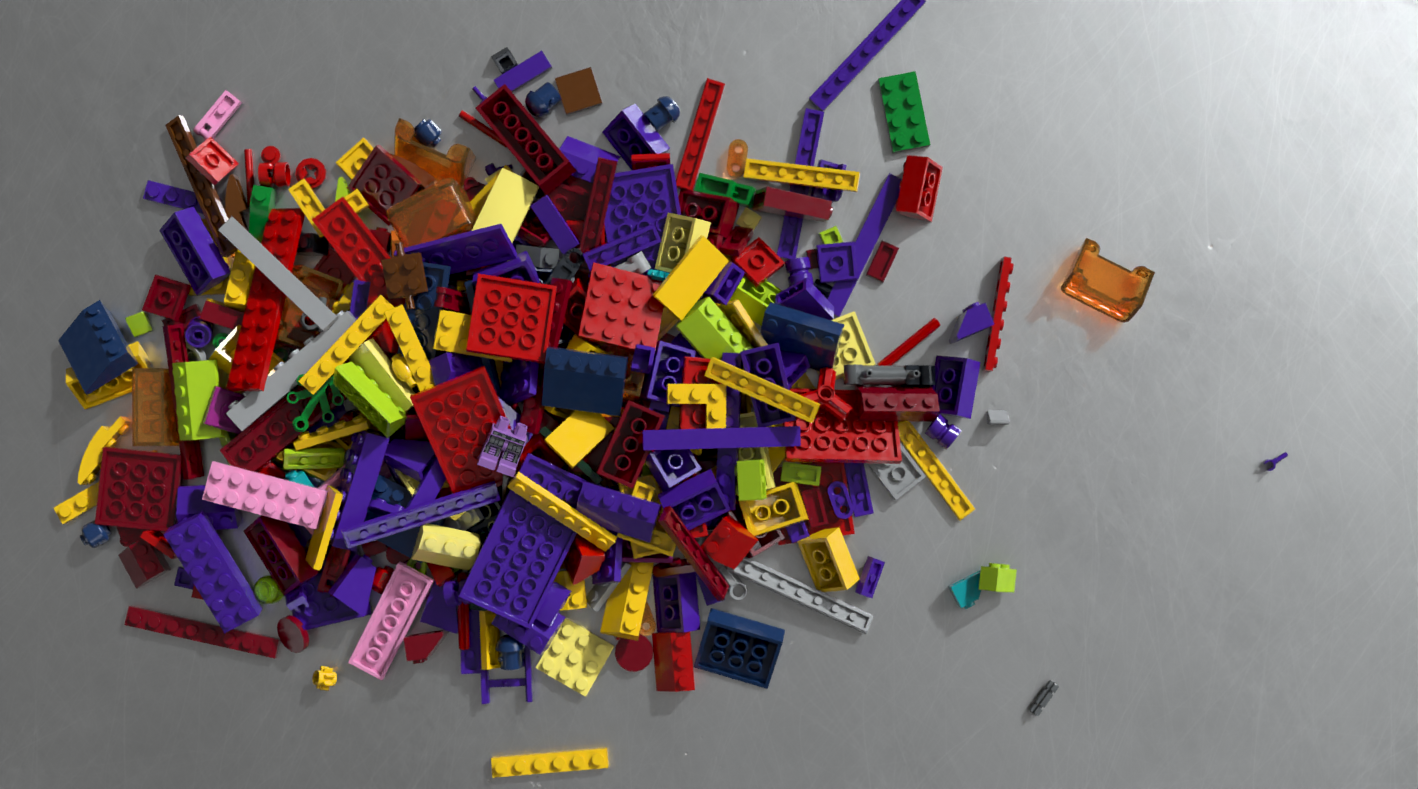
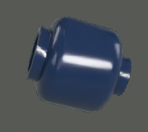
M423 119L413 129L415 131L413 134L415 139L423 147H429L430 145L435 147L441 141L439 136L442 134V130L431 119L427 121Z
M94 520L82 527L80 538L85 546L89 545L92 548H97L108 542L110 539L109 535L112 533L108 525L95 524Z

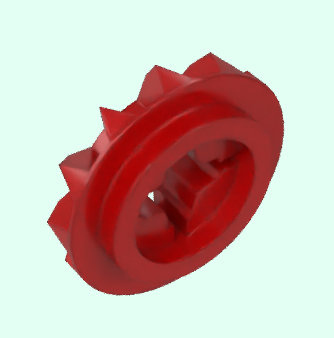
M307 158L298 164L295 171L296 179L298 182L305 179L310 187L314 189L321 186L326 179V169L319 160ZM306 168L310 169L311 171L316 170L314 172L316 179L312 177L307 178L308 170Z

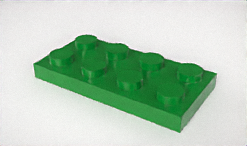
M916 71L878 78L892 153L930 146Z

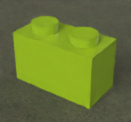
M764 459L737 461L734 472L735 476H738L736 495L739 496V501L766 499Z
M989 563V566H981L979 589L1014 593L1017 569H1009L1010 565Z

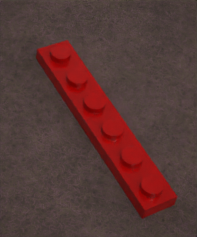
M1004 256L1000 261L991 316L994 325L989 328L982 370L986 372L993 371V368H996L998 363V357H995L996 349L999 350L1001 345V338L998 337L999 331H1002L1004 327L1002 313L1006 312L1007 301L1005 300V295L1009 293L1011 284L1008 282L1009 274H1012L1014 266L1011 263V257Z

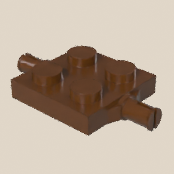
M403 242L395 243L397 255L390 259L381 260L388 299L405 298L407 310L415 309L413 297L419 293L428 292L422 256L419 252L405 254Z

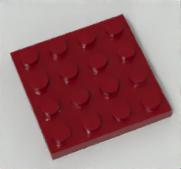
M103 447L95 524L165 532L169 527L175 525L178 487H180L182 455Z

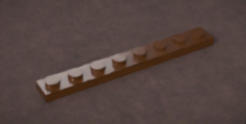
M178 115L165 126L222 257L228 258L238 249L218 229L229 219L214 185L186 159L197 146L184 116Z

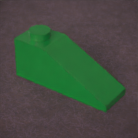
M253 185L250 201L249 233L261 243L266 222L269 221V213L271 209H275L278 192L270 187Z

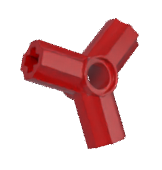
M827 367L820 369L817 390L800 395L819 403L820 409H826L842 422L853 408L835 394L836 371Z

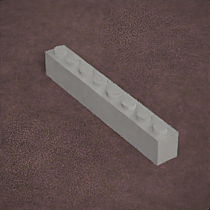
M342 310L336 315L339 319L328 330L324 332L320 328L318 330L320 334L317 337L311 336L303 343L305 345L304 348L300 351L298 349L294 350L289 355L290 359L285 364L282 361L273 368L275 372L271 376L267 375L264 391H246L243 394L245 398L240 402L235 400L228 406L230 410L226 414L241 431L254 423L298 385L297 377L305 374L357 320L350 311L344 313Z

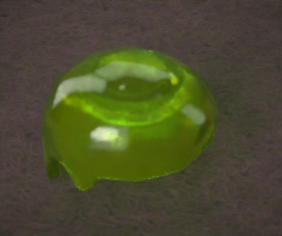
M271 575L260 577L255 583L254 594L256 599L262 602V604L277 603L284 597Z

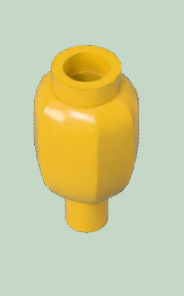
M401 353L396 354L391 358L393 372L399 380L407 382L410 388L415 387L417 383L404 356Z

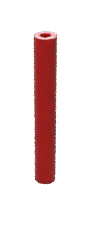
M462 110L458 117L504 147H507L494 130Z
M245 149L247 205L250 207L254 185L252 149Z

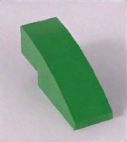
M699 173L694 189L696 192L730 197L740 206L751 209L755 191L757 190L752 186L739 184L733 180Z

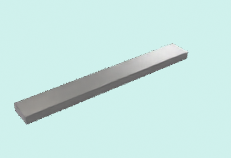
M231 217L218 229L324 332L339 319L235 218Z
M745 557L735 570L728 566L726 568L727 571L859 632L864 634L868 632L873 615L752 559Z

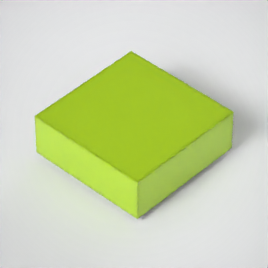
M837 226L819 233L823 244L843 243Z

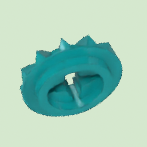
M651 269L648 270L646 276L652 277L654 280L664 281L670 273Z

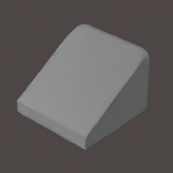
M988 410L987 424L1008 425L1010 423L1006 410Z

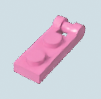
M225 90L195 126L193 132L198 136L204 137V141L210 136L215 139L217 133L236 112L242 102ZM207 125L212 127L209 131L205 129Z

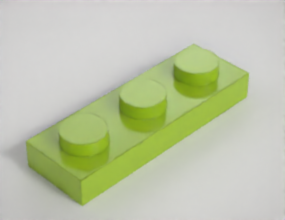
M309 448L297 451L296 449H284L283 468H341L344 464V448Z

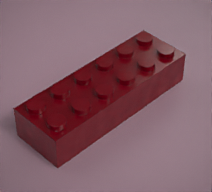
M505 84L476 107V110L546 195L576 172L570 161Z

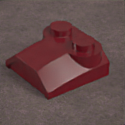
M530 206L517 236L532 246H544L552 238Z

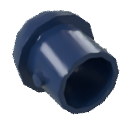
M546 82L535 92L530 91L527 94L525 105L528 111L535 117H544L549 115L548 110L561 101V96L552 84Z
M668 96L658 98V103L644 113L657 132L671 121L675 123L680 116L679 106Z
M508 634L501 636L495 647V650L499 651L498 661L500 662V668L503 670L520 669L523 667L524 652H522V649L526 646Z

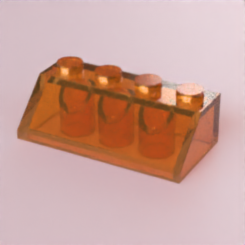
M167 368L132 369V446H179L169 369Z

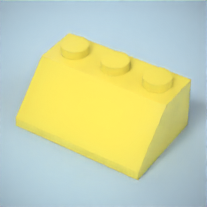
M667 213L655 269L671 273L700 235L707 239L711 222Z
M428 523L420 526L411 558L413 560L469 571L479 553L481 546L480 536L477 533Z

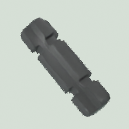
M1051 680L1048 681L1046 689L1041 691L1035 700L1036 703L1032 704L1029 711L1039 716L1042 712V707L1045 708L1053 696L1052 693H1055L1059 686Z

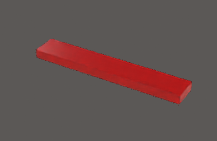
M709 78L706 80L676 177V186L679 189L693 191L725 83Z

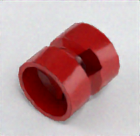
M276 162L275 165L272 163H259L258 179L260 186L273 187L276 184L277 187H289L291 182L289 163Z

